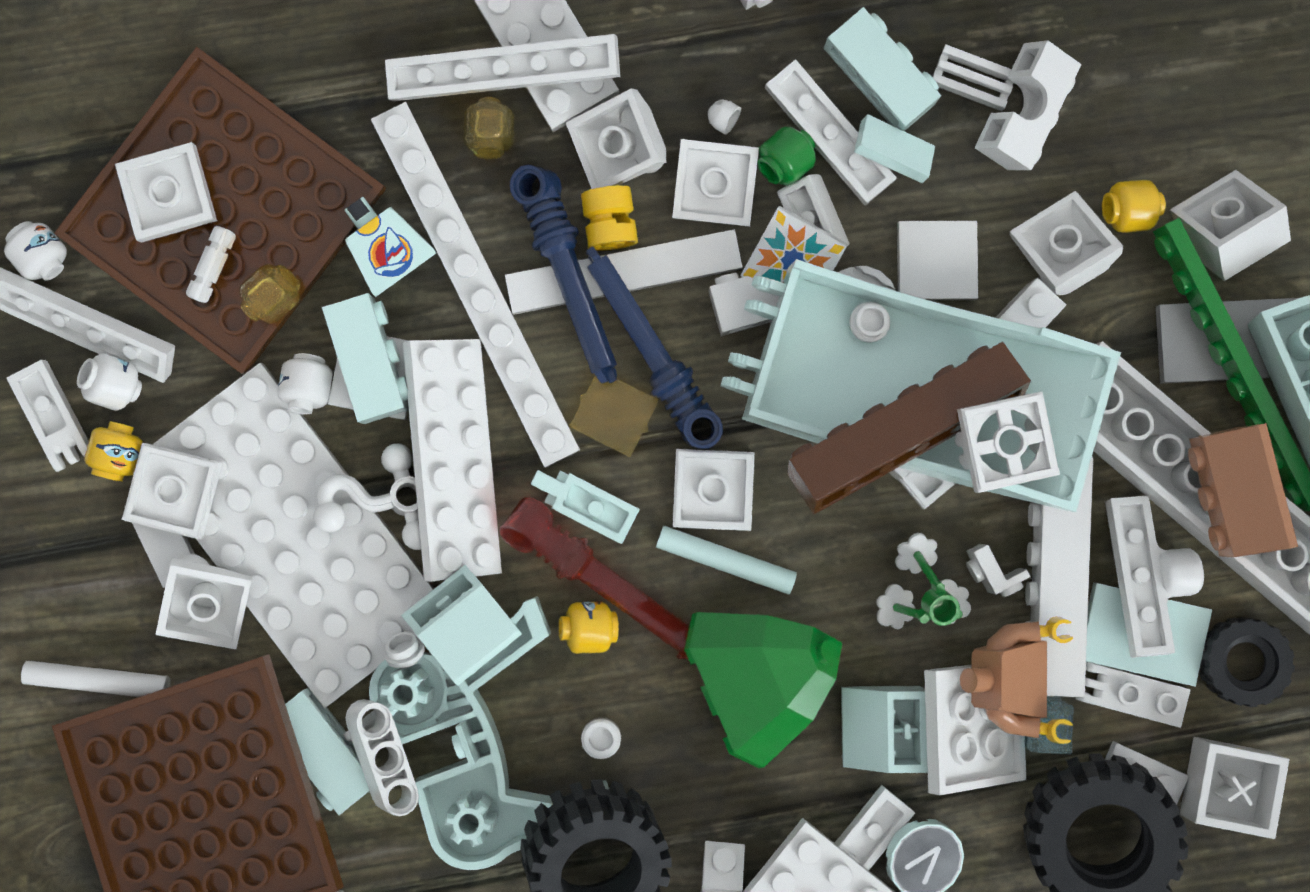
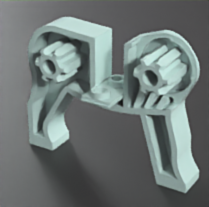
M538 596L526 600L519 611L511 618V621L522 635L460 685L456 686L433 655L424 652L415 665L409 668L391 667L385 659L376 668L370 681V701L383 704L389 709L402 744L458 724L455 727L457 734L452 736V743L458 758L466 757L467 759L419 776L415 783L419 794V807L433 850L444 862L459 869L479 870L488 868L501 862L510 854L521 850V839H527L524 831L527 821L531 820L537 823L534 810L540 803L544 804L547 808L553 805L549 795L509 788L507 763L502 742L493 717L478 691L479 687L551 634ZM604 780L605 789H609L607 781Z

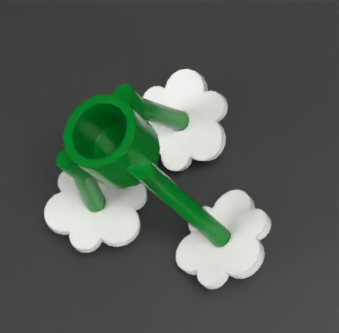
M916 533L908 539V542L899 544L897 548L899 555L895 559L896 566L900 570L909 569L914 574L923 571L931 584V589L923 595L921 609L918 610L911 603L913 601V593L911 591L903 590L898 584L889 585L885 595H880L876 602L880 608L877 613V620L881 625H891L894 629H900L903 627L904 621L908 622L913 618H917L923 624L932 620L939 626H947L955 623L957 619L969 615L971 605L966 600L969 596L968 590L965 587H957V584L951 579L940 581L930 567L937 561V554L935 552L937 543L934 539H927L924 534Z

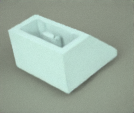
M466 565L401 615L456 686L473 675L479 668L522 635Z
M921 686L841 687L843 767L884 773H928L924 688Z

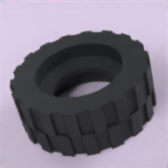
M1244 617L1229 618L1226 622L1215 624L1214 628L1207 632L1200 664V677L1206 682V687L1211 692L1218 694L1217 697L1225 701L1248 707H1257L1259 704L1267 705L1272 703L1271 700L1274 698H1279L1286 686L1289 687L1292 681L1290 678L1295 670V665H1293V658L1295 657L1293 650L1288 645L1290 642L1279 633L1280 630L1278 628L1267 625V622ZM1242 642L1255 644L1264 656V668L1261 674L1250 681H1240L1234 678L1227 668V655L1232 647Z

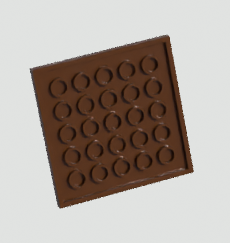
M196 47L54 234L244 375L258 360L345 245V239L357 229L344 210L361 197H364L369 205L373 207L386 188ZM192 142L197 147L217 221L142 243L137 241L115 164ZM220 226L232 231L236 238L232 248H227L225 252L228 254V257L216 284L212 283L210 287L213 291L209 301L201 303L189 298L186 295V290L190 281H195L197 277L194 275V272L205 247L211 244L209 237L213 228Z
M269 654L52 726L104 892H337L344 887Z

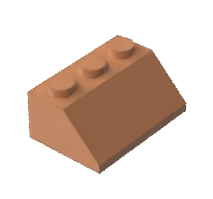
M1266 423L1235 427L1189 439L1191 448L1188 449L1189 462L1192 469L1198 471L1201 487L1198 489L1199 501L1202 508L1208 511L1212 526L1208 529V535L1212 547L1218 551L1219 556L1240 557L1298 547Z

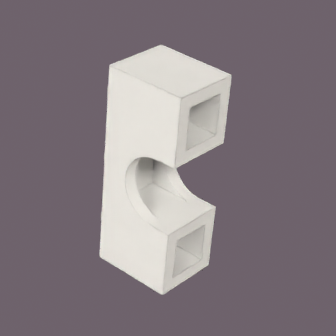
M1048 40L1024 43L1008 76V79L1018 85L1023 93V109L1019 115L1015 112L991 113L975 149L1007 170H1032L1034 164L1041 157L1042 147L1050 130L1058 121V113L1067 94L1074 87L1075 77L1081 64Z

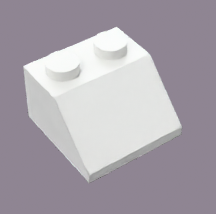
M1237 170L1170 209L1174 220L1180 218L1203 265L1223 281L1291 241L1287 207Z

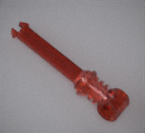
M524 497L518 502L499 530L501 537L510 547L523 553H530L535 549L537 551L536 557L540 558L543 555L545 556L543 562L546 564L550 561L553 562L551 568L555 570L558 579L561 580L565 577L569 581L580 580L678 651L676 655L678 659H688L684 650L689 631L688 624L596 559L593 554V548L587 545L589 539L586 537L577 538L575 535L570 539L568 537L570 532L565 530L562 533L560 531L562 528L560 524H557L556 527L552 526L554 522L553 515L543 503L530 497Z

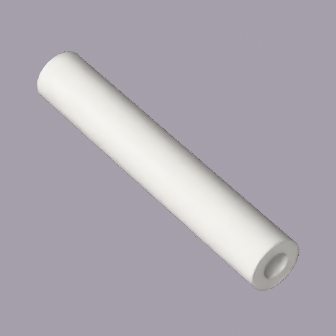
M26 661L21 672V682L26 685L135 697L168 688L171 683L170 677L163 675Z

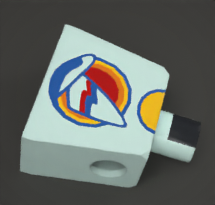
M361 197L344 210L358 228L345 241L375 297L436 254L435 249L392 207L387 208L377 216L366 199Z

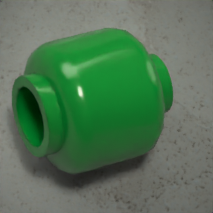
M785 126L760 145L759 159L757 161L758 168L762 175L772 184L777 185L779 183L789 186L815 165V142L806 131H798L793 127Z

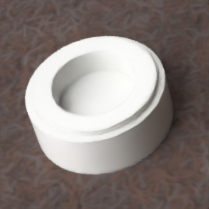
M608 718L591 720L583 729L581 737L582 746L586 753L593 758L605 759L611 757L620 746L621 733L619 727Z

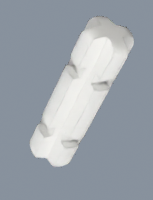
M220 226L213 228L209 237L211 244L205 247L194 272V275L197 277L195 281H190L186 290V295L189 298L201 303L209 301L213 291L210 287L212 283L216 284L228 257V254L225 252L227 248H232L236 238L232 231Z

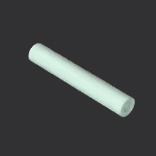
M664 525L656 545L658 549L788 595L792 591L797 572Z

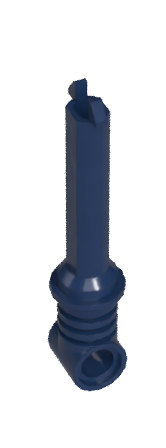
M531 165L521 166L511 177L510 190L514 199L522 204L524 212L527 213V220L531 222L529 226L532 231H535L533 233L534 241L532 248L535 251H539L541 256L548 258L591 373L595 374L601 384L608 381L613 383L617 381L616 368H613L617 363L574 251L578 242L576 236H578L579 230L571 225L569 220H565L568 215L563 210V202L560 201L561 181L557 174L551 170ZM538 178L540 189L534 195L532 193V184Z
M594 247L586 250V255L592 263L587 266L589 273L653 373L649 382L653 388L650 391L651 396L659 398L661 402L667 401L668 404L664 407L666 410L672 409L673 412L669 415L671 418L677 417L678 420L675 422V425L680 431L683 440L689 446L702 449L714 446L723 434V425L709 403H702L701 400L705 397L703 394L697 395L696 392L700 390L699 387H692L691 383L694 382L692 367L686 368L683 362L671 359L608 256L600 257ZM698 418L708 420L711 425L710 436L702 441L696 439L691 432V426Z

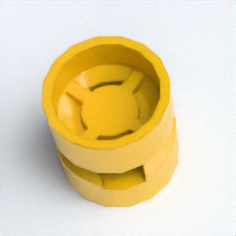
M605 186L581 193L584 217L591 222L585 227L588 249L594 247L596 251H607L630 247L638 243L635 220L629 217V214L633 211L631 188L629 186Z

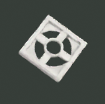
M1043 391L957 409L961 432H957L955 443L958 447H962L964 454L959 456V462L964 469L970 470L975 493L1060 475ZM1011 410L1027 416L1024 423L1026 432L1013 424ZM996 413L999 429L994 433L993 439L977 442L982 424L991 415ZM1006 430L1016 431L1021 439L1019 450L1011 455L1004 453L999 446L1000 436ZM1029 445V448L1036 456L1033 462L1023 470L1020 456ZM996 452L1000 457L1006 459L1009 474H1002L992 470L982 460L980 455Z

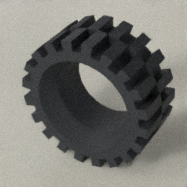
M602 779L591 780V789L583 790L580 782L570 784L571 794L563 797L560 790L551 794L550 798L553 805L547 808L544 804L540 803L534 810L537 823L528 820L525 825L524 831L527 839H521L520 849L523 856L521 860L530 892H661L659 885L668 887L670 875L667 868L672 867L667 842L646 800L643 802L640 794L632 788L626 794L622 783L612 781L610 788L605 789ZM603 838L617 839L633 848L629 863L619 873L603 882L590 885H575L561 877L563 866L569 856L580 846L590 841Z

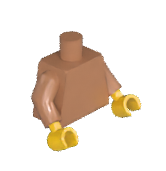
M1055 616L1050 618L1046 625H1039V621L1006 624L987 640L986 646L976 648L972 652V666L962 671L960 685L965 692L971 693L972 705L976 708L986 709L987 718L1002 731L1008 734L1038 738L1039 734L1046 735L1048 740L1058 744L1071 742V740L1059 739L1056 735V727L1059 724L1073 726L1070 721L1066 719H1052L1048 723L1040 722L1041 718H1047V641L1041 640V637H1049L1059 643L1070 642L1073 636H1057L1056 629L1060 624L1072 623L1071 621Z

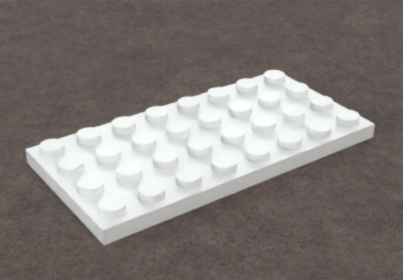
M259 363L152 445L223 462L203 539L196 540L218 568L252 577L246 606L325 709L376 670L385 660V644L390 637L404 631L414 633L401 615L435 588L431 582H424V573L377 512L363 510L346 491L338 490L333 495V501L338 503L345 512L344 525L339 530L330 533L323 532L316 527L313 514L318 507L317 493L320 485L333 475H348V473L303 414L290 411L288 409L289 404L283 402L278 397L279 383L263 363Z

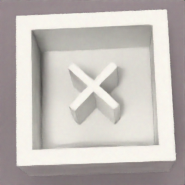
M1194 737L1187 770L1189 778L1184 787L1180 815L1195 824L1275 839L1290 759L1270 751Z

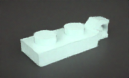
M537 470L531 481V485L548 493L544 502L551 505L552 509L620 544L623 543L640 510L571 473L568 475L560 471L555 479Z

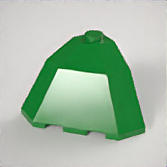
M693 613L684 650L690 664L696 663L705 684L701 687L710 711L713 716H719L727 736L723 738L728 753L757 768H764L814 720L836 681L842 642L813 626L769 615Z

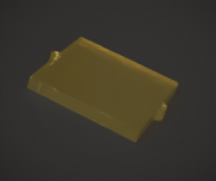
M595 376L586 394L580 396L582 402L569 427L631 457L642 433H647L649 430L647 424L659 400L619 379L613 383L608 381L601 384Z

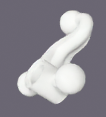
M400 443L391 444L382 453V464L388 472L393 473L395 483L388 494L371 496L360 482L354 477L345 474L333 475L320 485L317 493L318 507L314 511L313 520L316 527L326 533L335 532L344 525L345 512L338 503L333 501L334 493L338 490H344L363 510L381 512L392 509L397 514L405 516L406 525L402 531V539L409 548L421 550L417 503L412 506H404L396 498V493L403 487H410L416 491L415 478L410 476L408 470L412 465L413 455L405 445Z

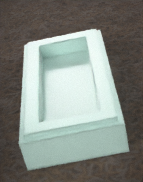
M867 114L860 123L854 152L923 183L930 175L935 146Z

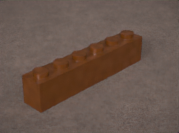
M1002 341L992 348H989L987 345L978 348L968 356L967 361L957 367L951 364L942 368L933 376V380L921 387L919 384L911 385L898 395L896 401L887 406L883 403L877 404L867 410L862 416L863 419L850 426L848 423H843L831 430L827 435V439L816 445L807 443L796 449L791 455L792 458L789 459L787 474L813 515L954 437L957 432H961L957 409L1025 395L1031 380Z

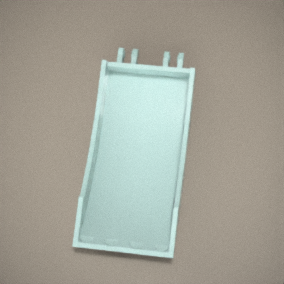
M798 259L788 267L783 283L763 276H754L751 284L754 288L779 296L776 307L759 300H747L744 310L749 313L772 320L760 360L733 352L730 353L728 362L735 367L756 372L753 384L731 376L723 377L721 382L723 388L749 396L743 413V420L808 441L820 443L827 439L828 433L835 427L843 423H848L850 426L863 419V414L873 406L880 403L887 406L896 401L898 395L909 386L919 384L921 387L932 381L933 376L942 368L951 364L957 367L966 362L968 356L978 348L985 345L992 348L1003 341L1031 380L1025 395L1043 391L1060 475L989 490L988 492L1070 512L1077 511L1121 352L1045 327L1028 326L911 296ZM864 302H876L882 305L890 316V328L887 334L876 342H863L856 338L850 329L849 319L852 311ZM1011 410L1013 424L1026 432L1024 423L1027 416ZM996 413L991 415L982 424L977 442L993 439L994 433L999 429ZM1006 430L1000 436L999 446L1006 454L1016 453L1021 445L1020 436L1016 431ZM956 435L899 467L973 488L970 470L964 469L959 462V456L964 454L963 448L958 447L955 443ZM1029 445L1020 456L1023 470L1033 462L1036 456L1029 448ZM996 452L980 455L982 460L992 470L1002 474H1009L1006 459L1000 457Z

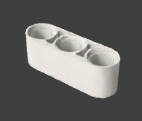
M363 699L354 702L347 710L345 717L346 725L372 799L376 806L392 815H407L416 807L419 794L392 714L386 706L374 701ZM373 709L376 714L375 723L371 728L364 730L362 717L366 711ZM387 747L389 751L388 761L383 766L377 767L375 756L380 749ZM400 785L402 789L401 798L395 804L390 805L388 800L389 792L393 787Z

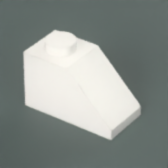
M731 273L714 279L716 285L710 286L708 292L721 336L772 322L770 319L749 313L744 310L747 300H759L776 307L779 296L757 290L751 285L753 278L749 276L738 278L737 273Z

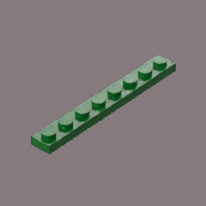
M1177 218L1153 231L1156 237L1154 240L1156 250L1164 260L1169 262L1174 272L1172 280L1180 294L1186 296L1192 307L1190 315L1194 324L1199 330L1204 331L1210 343L1208 350L1211 358L1217 365L1222 366L1228 378L1226 385L1229 393L1236 401H1240L1246 413L1244 416L1246 426L1267 424L1285 497L1302 511H1310V472L1180 218Z

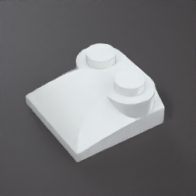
M631 88L566 122L591 189L620 185L644 173L656 172L666 163V147L651 109L636 89Z
M1076 191L1010 231L1011 238L1040 275V280L1056 295L1069 294L1109 269L1123 251V245Z
M195 554L182 555L177 559L172 558L156 635L236 649L252 577L210 566L204 558Z

